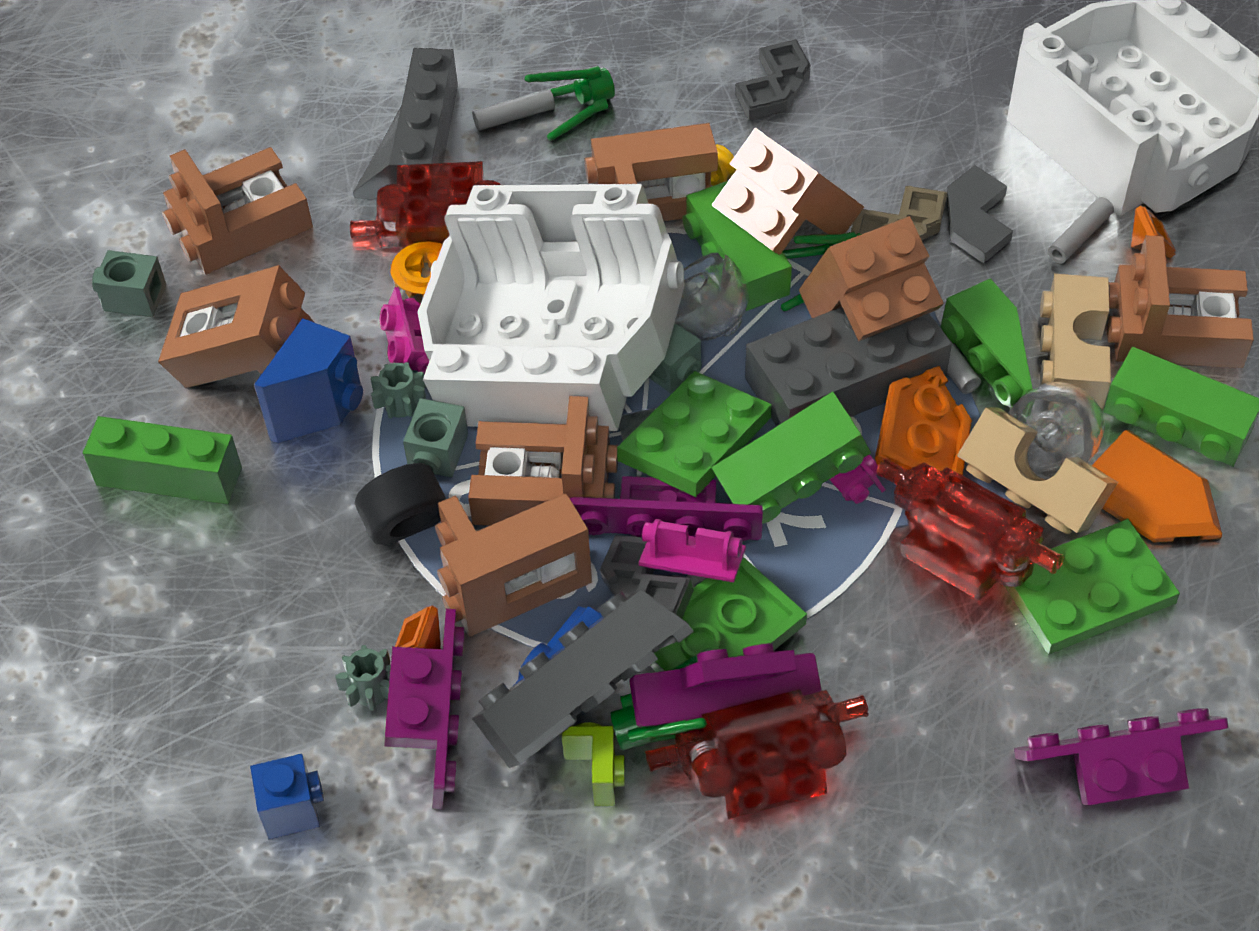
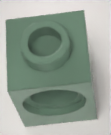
M107 250L101 266L94 270L92 277V287L94 292L98 294L103 311L146 317L154 316L167 285L157 256Z
M675 322L666 356L649 378L669 393L675 391L694 371L700 372L702 366L701 340Z
M419 399L403 440L407 464H426L431 467L434 475L453 477L468 436L464 406Z

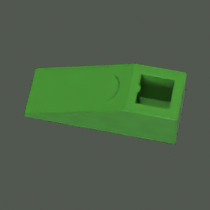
M990 278L948 297L940 327L950 341L955 343L967 357L971 368L977 374H981L994 389L998 400L1002 404L1008 405L1020 419L1025 416L1033 387L1017 307Z

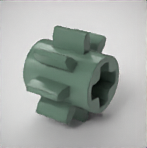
M408 362L404 364H385L379 376H371L370 378L373 389L371 393L373 407L375 409L385 407L390 419L393 417L413 416L419 399H426V385L423 381L424 373L417 372L413 374Z
M362 645L361 649L354 652L350 657L342 656L346 672L335 675L338 689L346 691L345 695L350 707L360 703L361 705L368 706L371 711L375 710L376 705L381 704L386 698L388 699L391 669L388 650L383 649L378 653L375 650L368 649L366 645Z

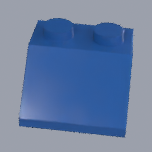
M302 318L254 384L269 438L276 443L341 425L348 413L354 411L359 406L363 397V387L359 378L357 359L354 355L351 336Z

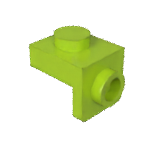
M585 722L575 727H569L562 732L564 759L592 760L594 806H615V787L625 786V756L615 755L613 726H601L597 723Z

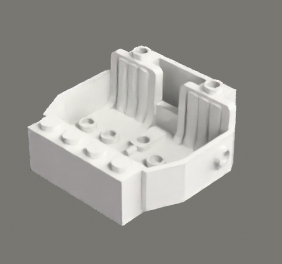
M1110 0L1091 3L1047 28H1044L1039 23H1034L1024 29L1007 121L1097 198H1107L1113 204L1114 212L1120 217L1142 203H1145L1154 212L1173 211L1236 173L1243 163L1256 136L1259 134V57L1185 0Z
M642 184L473 185L466 205H450L448 207L444 221L450 236L444 240L438 259L432 264L431 278L418 310L424 350L429 359L423 381L433 401L464 406L467 426L478 427V421L566 424L569 396L588 397L589 415L598 416V426H609V431H617L627 396L632 397L666 356L685 286L683 264L677 260L659 207L654 204H648Z

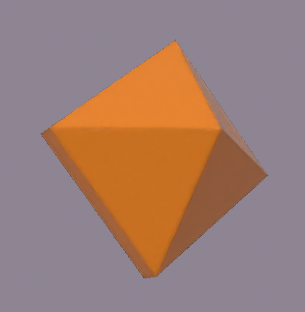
M1140 205L1135 209L1131 248L1141 250L1145 235L1164 236L1165 256L1171 258L1176 255V250L1163 223L1145 206Z
M431 605L405 618L395 647L441 649L438 608Z

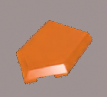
M940 366L926 370L923 374L912 378L905 377L889 385L875 461L878 467L913 484L921 482L935 484L939 488L941 497H956L960 494L965 461L959 458L957 454L970 434L972 419L963 404H956L945 385L948 379Z
M1125 430L1092 465L1118 482L1102 509L1120 521L1129 519L1136 531L1152 542H1173L1176 537L1200 536L1202 540L1222 538V531L1208 479L1130 430Z

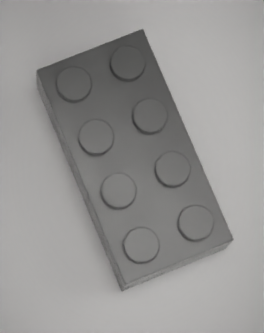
M840 307L746 344L745 379L757 398L772 404L771 419L776 426L831 392H834L848 415L852 417L886 403L889 385L894 381L905 377L912 378L937 366H940L945 376H947L952 343L929 313L858 341L843 307Z

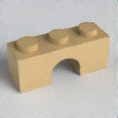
M1054 273L1051 290L1042 292L1040 317L1048 318V325L1042 326L1040 352H1048V360L1042 361L1040 387L1048 388V406L1102 411L1104 409L1111 384L1110 347L1090 345L1081 339L1102 340L1109 314L1108 277Z
M986 407L957 454L959 458L969 463L966 470L986 483H991L994 479L1008 488L1005 495L1015 503L1028 509L1033 504L1048 514L1045 521L1065 534H1070L1072 530L1076 533L1088 531L1118 482L1079 457L1066 458L1058 472L1050 479L1040 478L1031 470L1027 459L1028 449L1038 432L1001 408Z

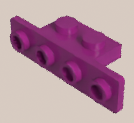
M622 476L620 499L570 498L588 528L589 535L617 533L642 537L645 522L654 523L655 519H661L663 522L688 526V536L695 537L697 528H704L721 532L731 531L734 533V537L742 538V542L746 540H760L762 538L763 507L761 505L716 503V480H712L694 497L653 477Z
M446 608L443 650L392 646L384 747L436 750L432 809H442L444 792H454L456 761L446 760L447 745L457 746L459 715L449 714L450 700L460 701L462 670H452L453 656H463L465 627L455 626L456 609Z
M773 643L743 648L744 656L728 657L727 649L705 651L696 654L697 663L684 668L636 674L629 679L636 724L640 728L697 718L708 719L820 703L823 700L815 655L813 653L795 655L794 650L774 652Z
M1208 708L1190 709L1177 712L1178 721L1160 724L1158 716L1127 720L1128 729L1110 732L1108 724L1087 726L1077 729L1078 738L1059 740L1058 733L1033 735L1027 737L1028 746L1014 748L1015 759L1023 761H1035L1073 754L1081 802L1084 805H1094L1189 789L1180 736L1227 729L1229 726L1227 717L1210 716Z

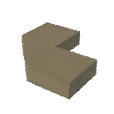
M905 186L899 215L863 209L853 222L851 232L864 234L910 216L921 240H924L940 232L948 192Z

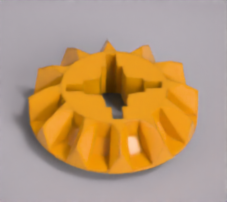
M430 241L414 243L402 249L394 257L391 264V276L395 286L399 287L400 290H405L409 298L416 294L424 296L431 278V271L430 276L423 278L421 277L422 268H424V263H428L429 268L432 267L433 262L438 259L443 244Z

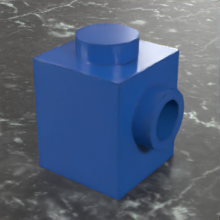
M303 754L250 766L257 812L268 840L320 827L316 803L324 801L322 785L318 770L308 772Z

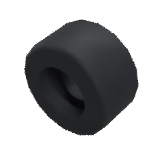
M414 463L391 469L374 478L358 492L354 504L373 542L379 545H391L438 524L441 521L438 503L446 500V497L431 467L422 463Z

